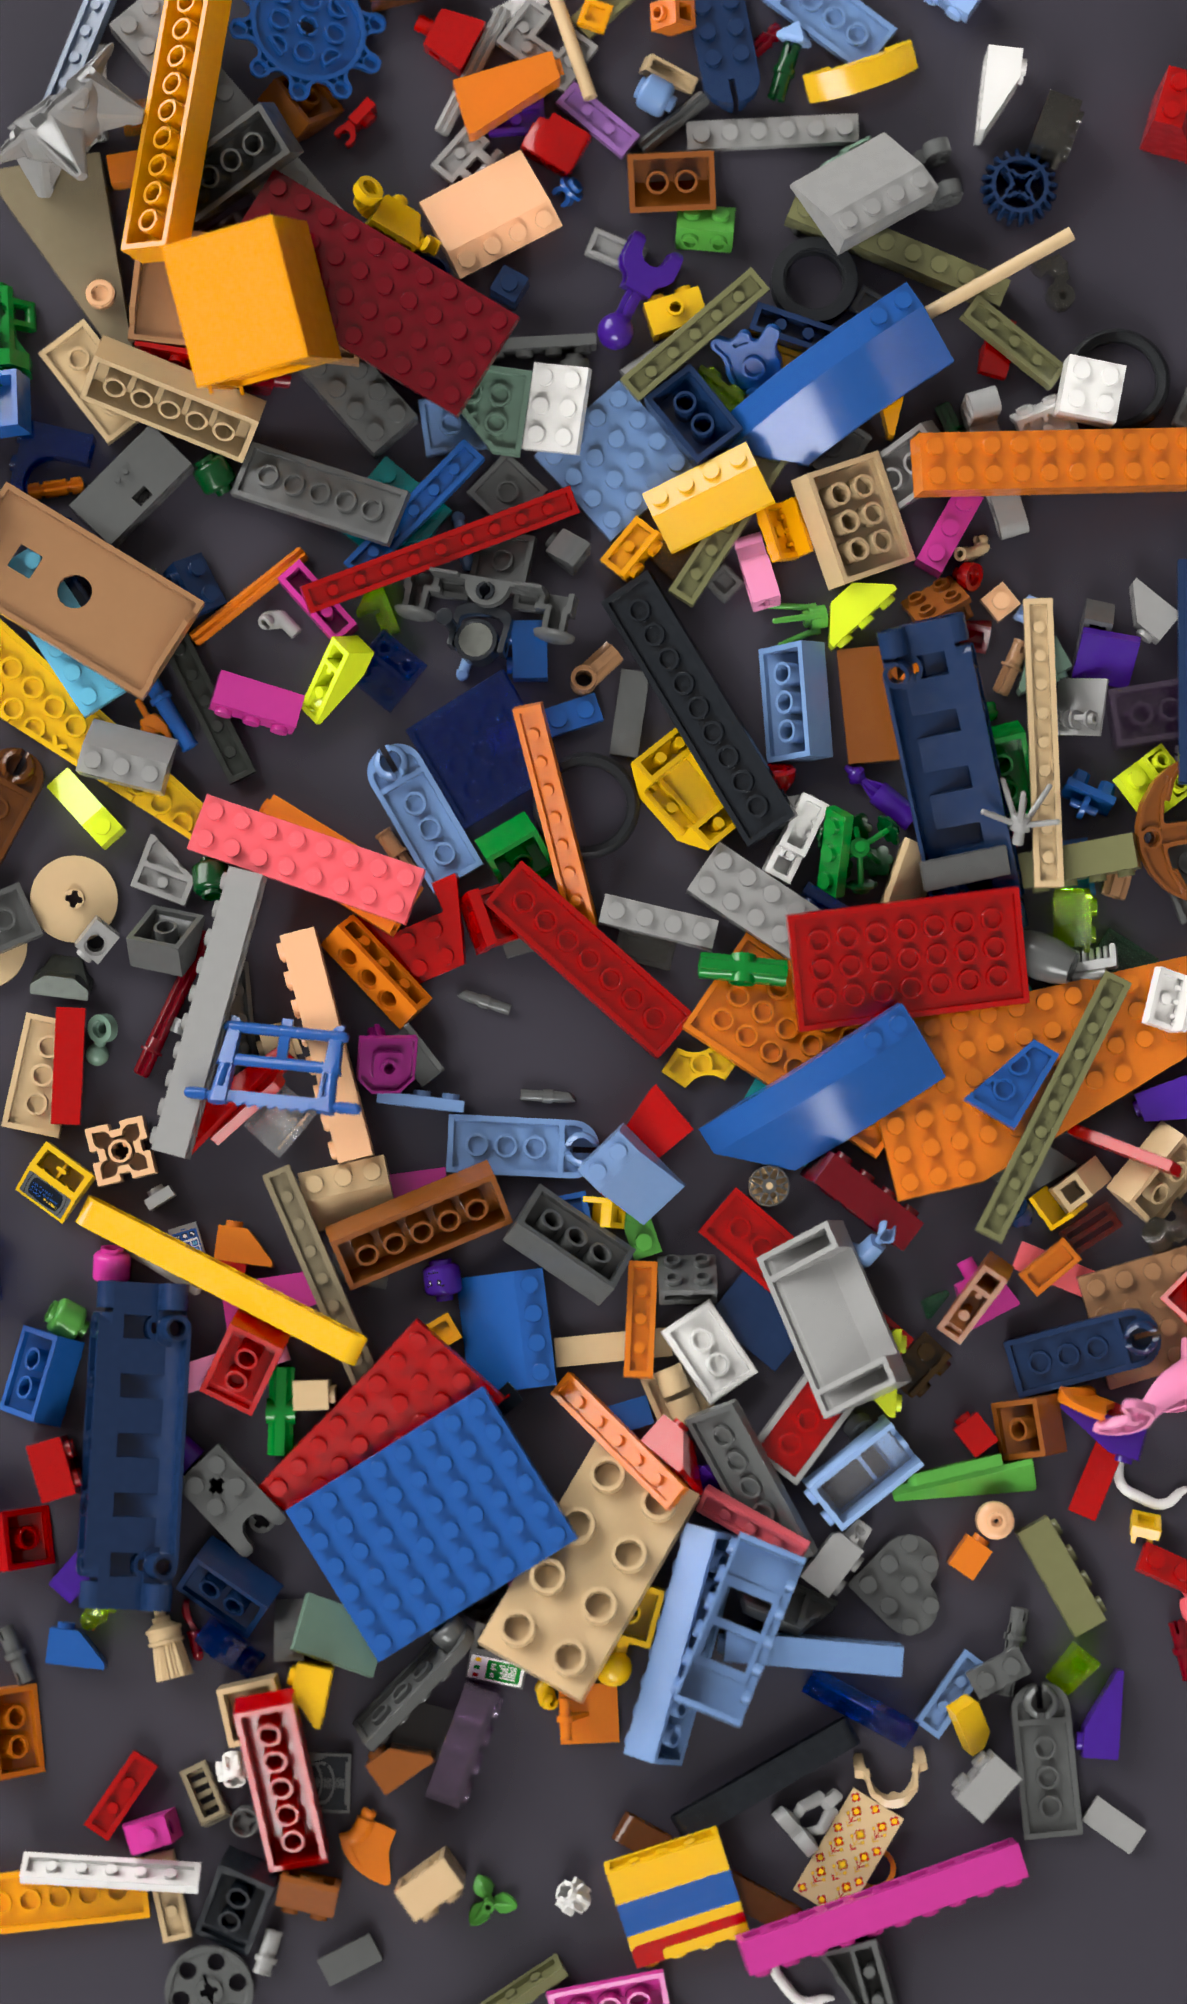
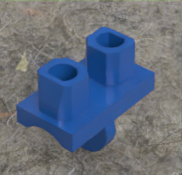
M1078 768L1071 777H1068L1062 787L1061 797L1070 800L1069 806L1078 809L1075 817L1080 820L1084 813L1094 817L1099 813L1107 817L1117 799L1114 797L1115 784L1101 780L1098 788H1094L1087 784L1091 775Z

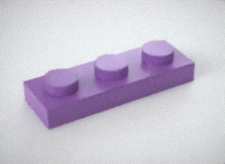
M575 81L556 101V106L621 160L640 139V135L596 98L591 101H584L579 85Z

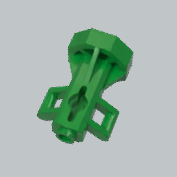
M0 282V370L17 368L32 380V361L29 353L25 351L17 340L16 330L27 333H35L37 331L36 304L15 298L13 287ZM15 309L25 312V321L15 318Z

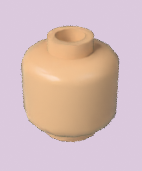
M992 1500L985 1502L976 1512V1527L982 1535L989 1539L999 1540L1005 1538L1014 1528L1015 1518L1012 1510L1000 1501Z

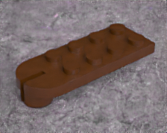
M10 747L0 750V867L38 798L45 781L43 766L29 752L25 756L26 762L20 774L14 775L26 753L22 748Z

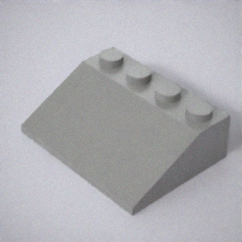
M885 132L790 184V188L837 255L932 203L939 188L924 165Z

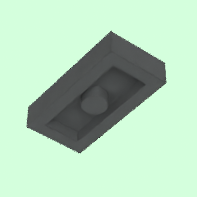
M1017 1645L965 1672L979 1700L1032 1673Z

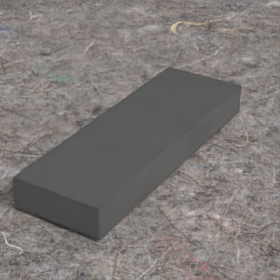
M621 668L609 755L634 759L638 757L649 684L642 671Z
M1004 844L919 862L923 889L926 892L1011 874L1007 848Z

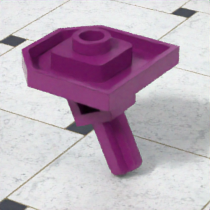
M374 1024L373 1027L368 1028V1036H359L356 1078L371 1094L400 1093L415 1080L418 1037L416 1035H386L384 1028L380 1027L379 1024Z

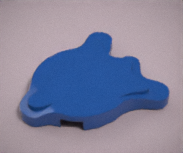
M768 324L759 338H753L749 330L742 329L733 338L717 335L711 340L710 347L723 359L729 381L734 387L737 385L745 390L747 395L753 393L783 368L782 356L777 348L781 329L776 324Z

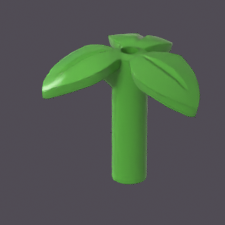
M481 1874L475 1877L473 1890L476 1895L483 1898V1901L472 1904L469 1911L470 1926H478L485 1923L490 1918V1913L493 1912L494 1908L500 1914H507L517 1909L518 1904L510 1894L501 1892L494 1897L492 1896L494 1883L490 1878Z

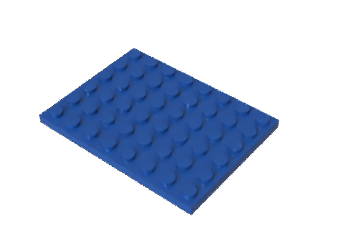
M485 1386L285 1510L378 1662L579 1538Z

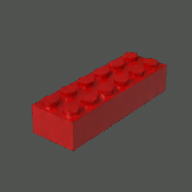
M294 1687L235 1698L233 1715L269 1872L273 1873L328 1863L329 1842Z

